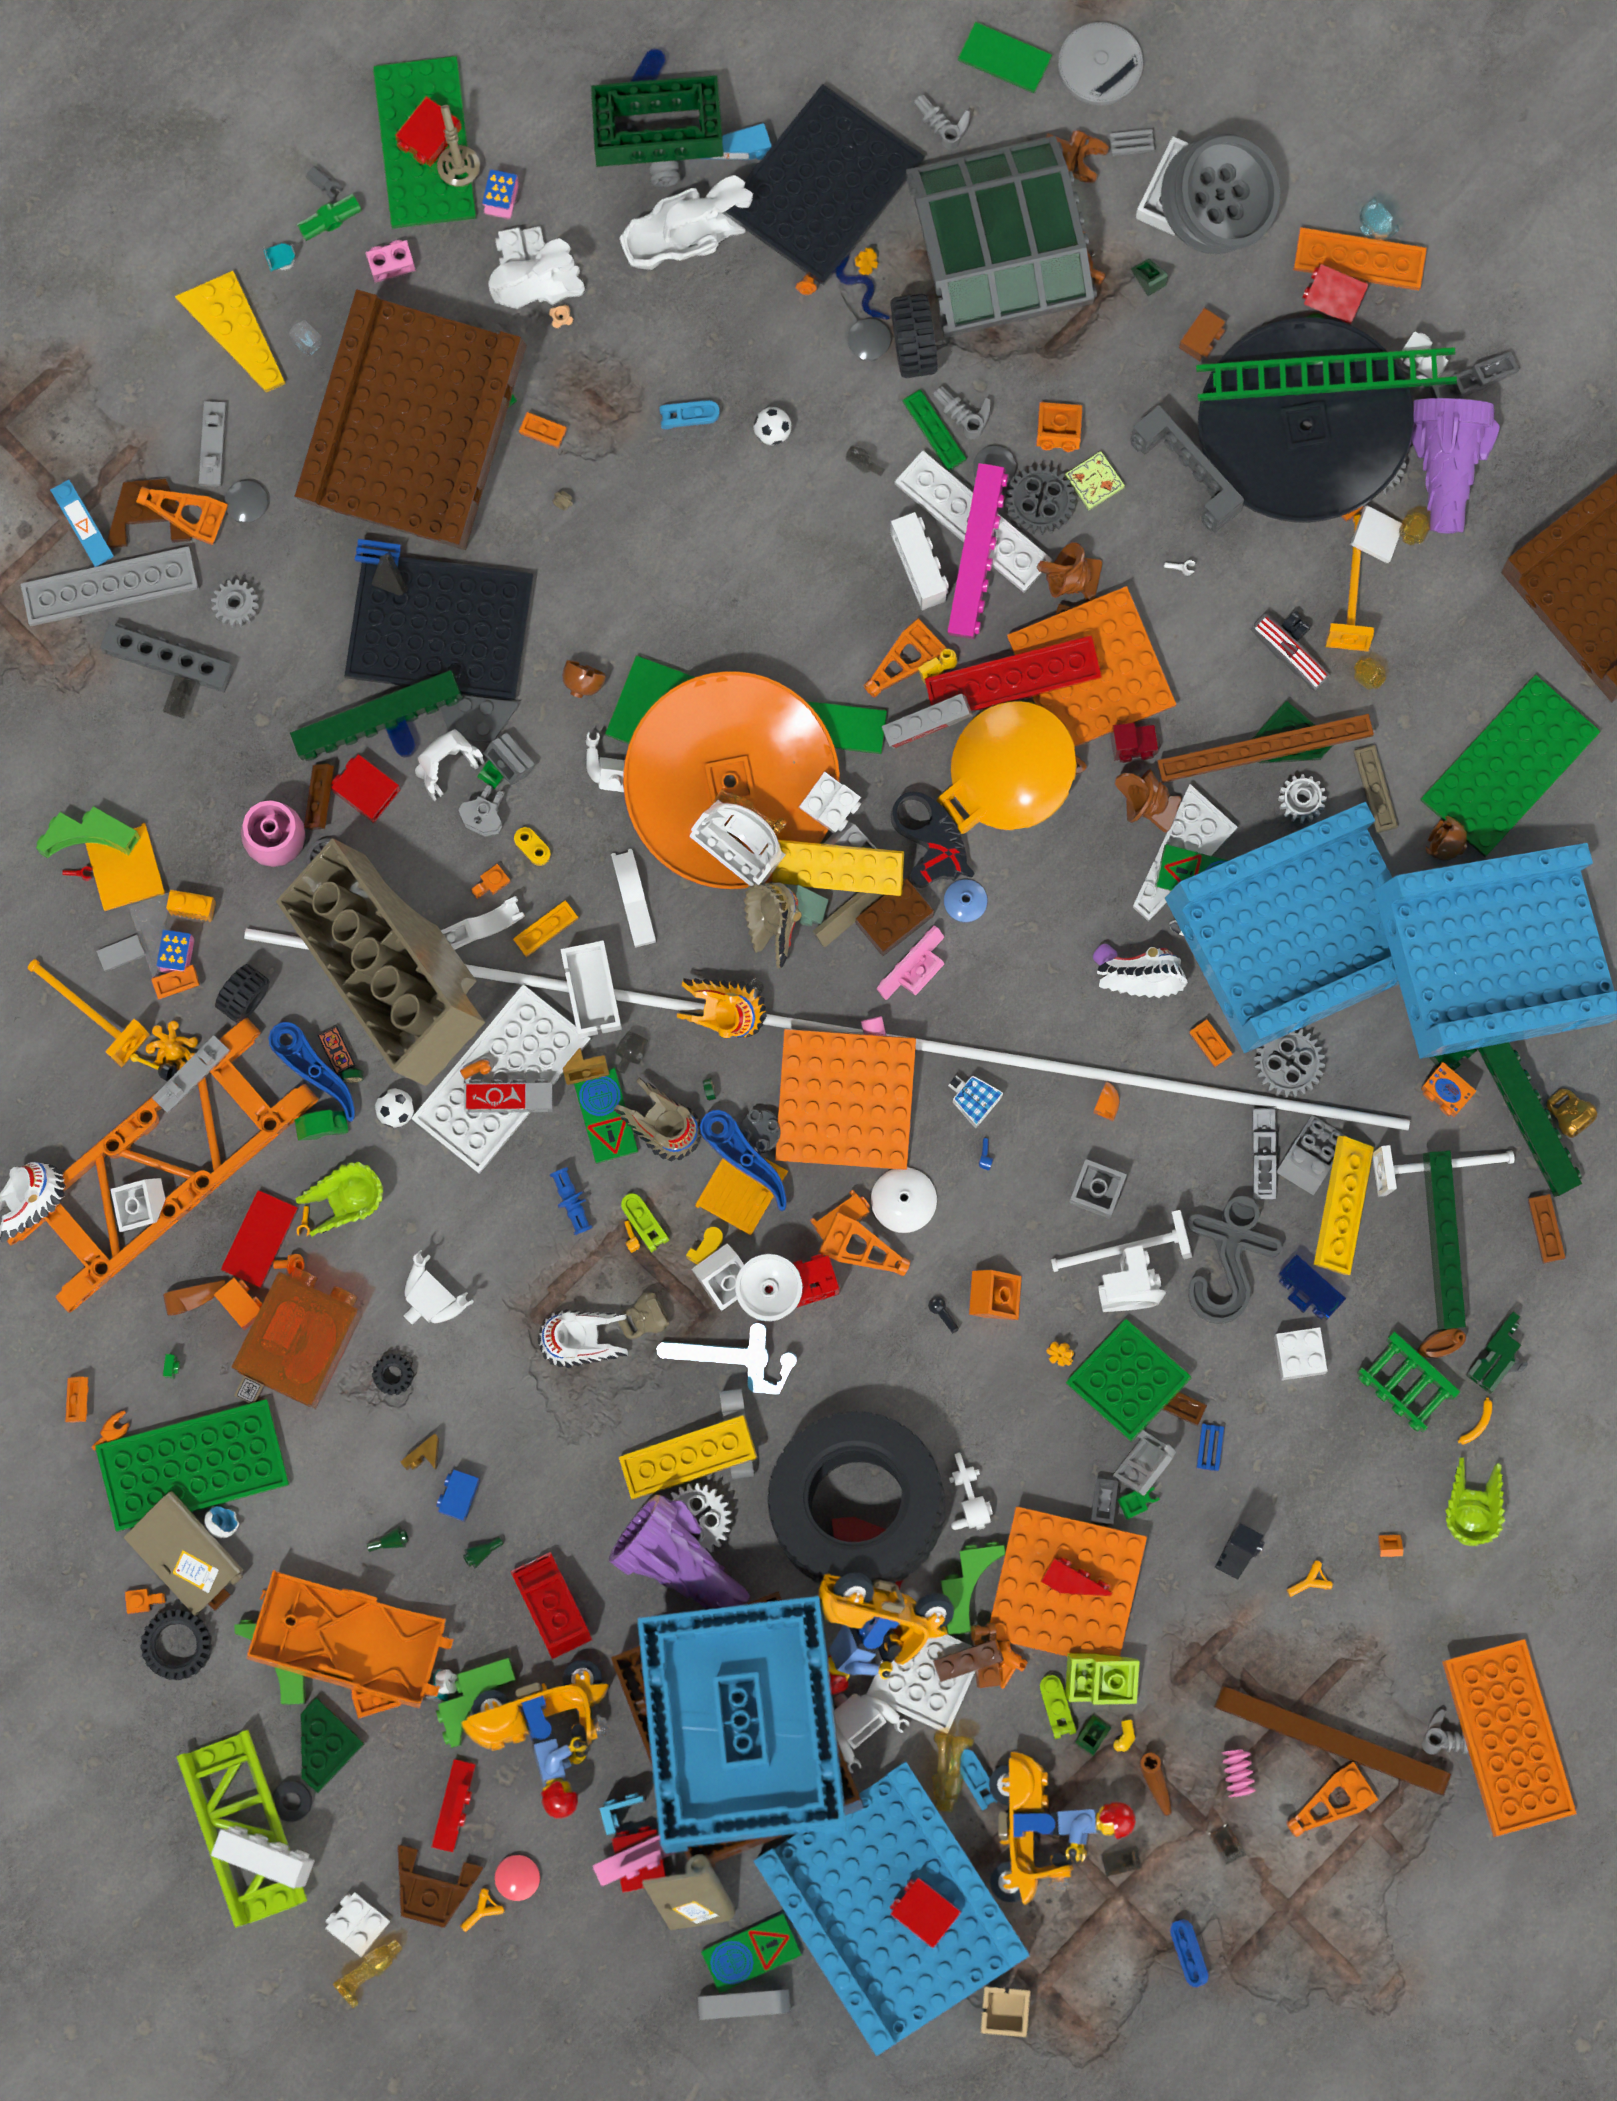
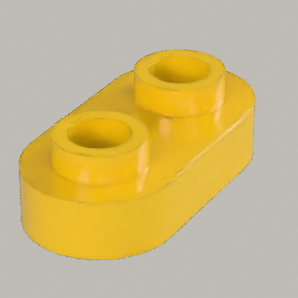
M527 827L518 829L514 835L516 846L533 864L537 866L547 864L551 857L549 847L532 829ZM528 835L529 839L522 841L521 836ZM542 850L544 852L543 855L540 857L535 855L536 851Z

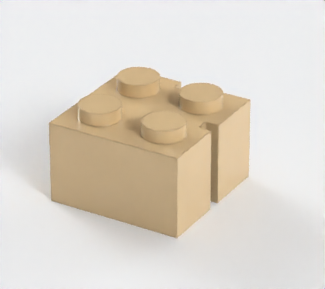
M984 1987L982 2007L987 2008V2010L982 2012L980 2033L1026 2037L1030 1991L1009 1989L1008 1993H1005L1004 1988Z

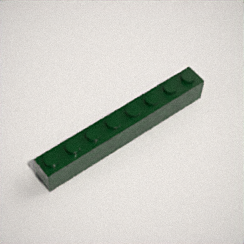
M450 670L290 732L298 757L302 761H311L323 752H335L341 745H353L358 742L359 738L376 736L378 731L385 728L386 730L394 729L399 726L398 723L403 721H415L421 714H433L439 710V707L456 705L459 703L458 700L463 699L455 675Z
M1509 1042L1477 1048L1553 1196H1560L1581 1185V1173L1577 1167H1573L1570 1161L1572 1159L1571 1154L1560 1142L1562 1139L1557 1128H1553L1550 1122L1551 1115L1546 1108L1543 1109L1540 1103L1541 1096L1539 1092L1532 1088L1529 1082L1531 1077L1526 1069L1523 1070L1518 1052L1512 1049Z
M1451 1150L1423 1153L1437 1327L1438 1329L1466 1327Z

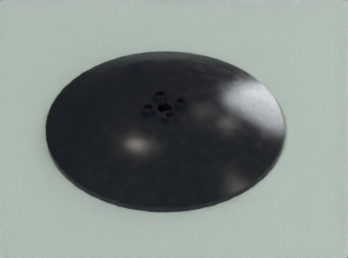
M1294 318L1269 324L1248 334L1233 345L1217 364L1388 351L1368 334L1345 323L1322 318ZM1388 359L1372 360L1373 382L1389 381ZM1393 359L1394 381L1406 380L1399 365ZM1366 361L1349 362L1350 383H1367ZM1344 362L1328 363L1329 385L1345 384ZM1323 364L1307 365L1308 386L1324 385ZM1301 365L1285 366L1286 388L1302 387ZM1280 367L1264 368L1265 389L1281 388ZM1258 368L1242 369L1243 391L1259 390ZM1237 370L1221 371L1222 392L1238 391ZM1215 371L1210 373L1202 394L1216 393L1213 381V373ZM1409 387L1200 401L1198 411L1199 440L1205 457L1242 496L1244 506L1266 517L1295 523L1319 522L1338 518L1364 506L1381 493L1393 480L1408 453L1413 433L1414 411ZM1303 422H1310L1312 428L1304 431L1300 428V425Z

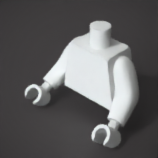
M588 732L586 744L589 746V749H587L586 765L589 776L595 783H598L600 789L624 792L623 770L625 760L599 758L596 746L599 743L600 735L597 733L596 740H591L589 738L590 733Z
M420 1250L413 1257L414 1264L405 1286L406 1301L412 1307L403 1316L412 1325L421 1316L428 1323H441L458 1316L467 1306L473 1304V1300L469 1302L466 1300L467 1292L458 1296L456 1300L427 1270L425 1271V1263L430 1259V1255L423 1258L421 1256L422 1250Z
M842 1693L837 1695L833 1701L838 1707L834 1710L836 1737L845 1761H848L847 1766L851 1773H854L850 1767L853 1763H857L861 1769V1763L858 1759L854 1758L851 1747L853 1749L858 1747L884 1725L886 1720L894 1724L895 1730L904 1733L899 1728L901 1722L909 1726V1722L905 1719H899V1714L887 1703L873 1696L862 1695L860 1697L857 1694H853L850 1698H847Z

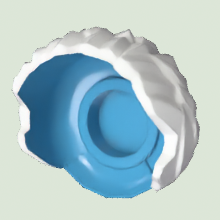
M215 1506L205 1516L206 1528L212 1536L220 1539L231 1536L237 1531L239 1526L236 1513L230 1509Z

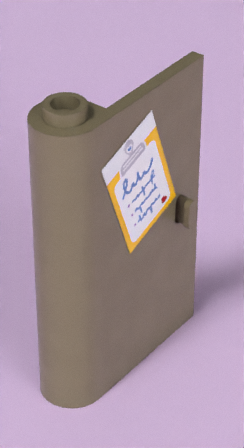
M172 1491L165 1495L124 1537L195 1616L225 1586L230 1583L235 1585L243 1578L241 1573L244 1570Z
M702 1855L693 1856L688 1861L687 1874L643 1881L645 1890L670 1931L727 1922L735 1915L734 1904L709 1861Z

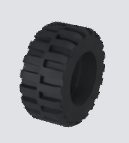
M919 293L894 297L890 305L901 377L907 379L934 375L938 371L933 323L927 295Z

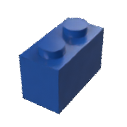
M453 1470L452 1474L448 1473L444 1483L447 1489L444 1495H440L436 1507H439L438 1512L465 1522L480 1479L457 1470Z

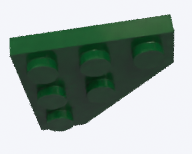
M1286 700L1252 739L1315 726V724ZM1334 745L1264 760L1258 763L1321 760Z
M315 1698L300 1714L301 1778L319 1794L365 1743L318 1698Z

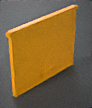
M145 823L141 824L140 827L133 828L139 834L140 839L129 856L107 845L85 843L104 911L158 895L165 896Z
M722 1158L695 1207L703 1208L751 1236L774 1196L765 1186L745 1175ZM764 1158L775 1169L783 1182L788 1171Z

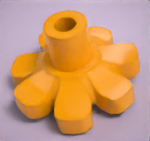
M866 248L865 251H861L855 257V265L860 267V274L870 275L872 268L876 269L878 267V262L874 261L877 259V254L873 252L872 248Z
M1052 1342L1046 1350L1047 1354L1051 1355L1049 1361L1052 1363L1058 1361L1059 1366L1071 1365L1073 1361L1071 1357L1074 1353L1069 1349V1344L1065 1342L1060 1345L1057 1342Z

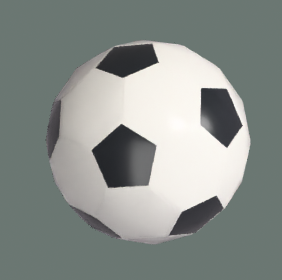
M768 407L762 410L754 420L755 435L761 442L767 445H778L784 442L791 432V420L788 414L777 407Z
M394 1088L383 1092L379 1096L375 1104V1112L377 1118L384 1125L396 1128L407 1124L412 1118L414 1103L407 1092Z

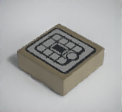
M243 1376L234 1396L250 1404L255 1403L264 1385Z

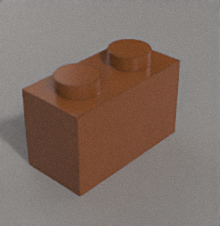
M1203 308L1180 341L1179 348L1199 362L1204 356L1207 358L1214 348L1212 346L1214 341H1220L1226 331L1224 329L1225 321L1206 308Z

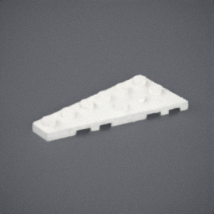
M1191 784L1133 905V908L1148 922L1167 903L1165 897L1171 892L1155 887L1164 845L1167 844L1212 856L1238 828Z

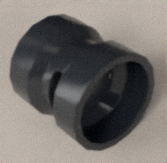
M1297 611L1291 614L1281 625L1285 631H1289L1296 641L1300 640L1312 627L1308 622H1304L1301 619V615Z

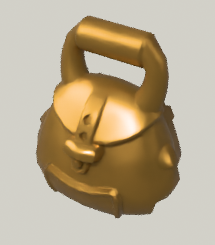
M1560 1089L1547 1099V1107L1557 1117L1559 1129L1570 1138L1580 1134L1597 1118L1598 1114L1595 1105L1588 1101L1580 1100L1568 1089ZM1566 1095L1569 1096V1100L1564 1102L1558 1109L1553 1107Z

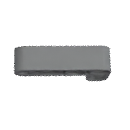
M742 1389L719 1392L724 1421L742 1415L745 1416ZM752 1460L730 1467L732 1480L754 1477Z
M789 1989L697 1997L699 2020L791 2012Z

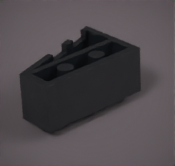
M1239 1523L1234 1528L1214 1568L1238 1580L1252 1557H1256L1261 1552L1265 1544L1262 1541L1264 1535Z

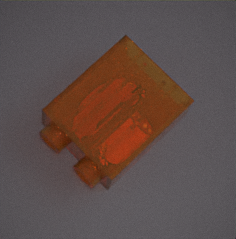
M294 1267L290 1277L278 1272L231 1368L243 1376L316 1410L362 1317V1313L359 1309L353 1307L358 1298L357 1296L337 1286H334L330 1295H327L314 1288L318 1280L317 1277Z

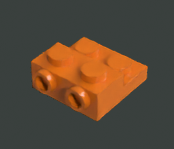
M1040 402L1036 446H1040L1043 450L1062 448L1066 452L1079 449L1082 405Z

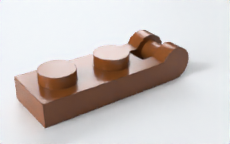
M988 1623L983 1627H980V1625L971 1626L972 1645L976 1646L996 1639L995 1624ZM986 1635L987 1641L981 1642V1636ZM999 1663L975 1670L977 1688L1001 1685Z

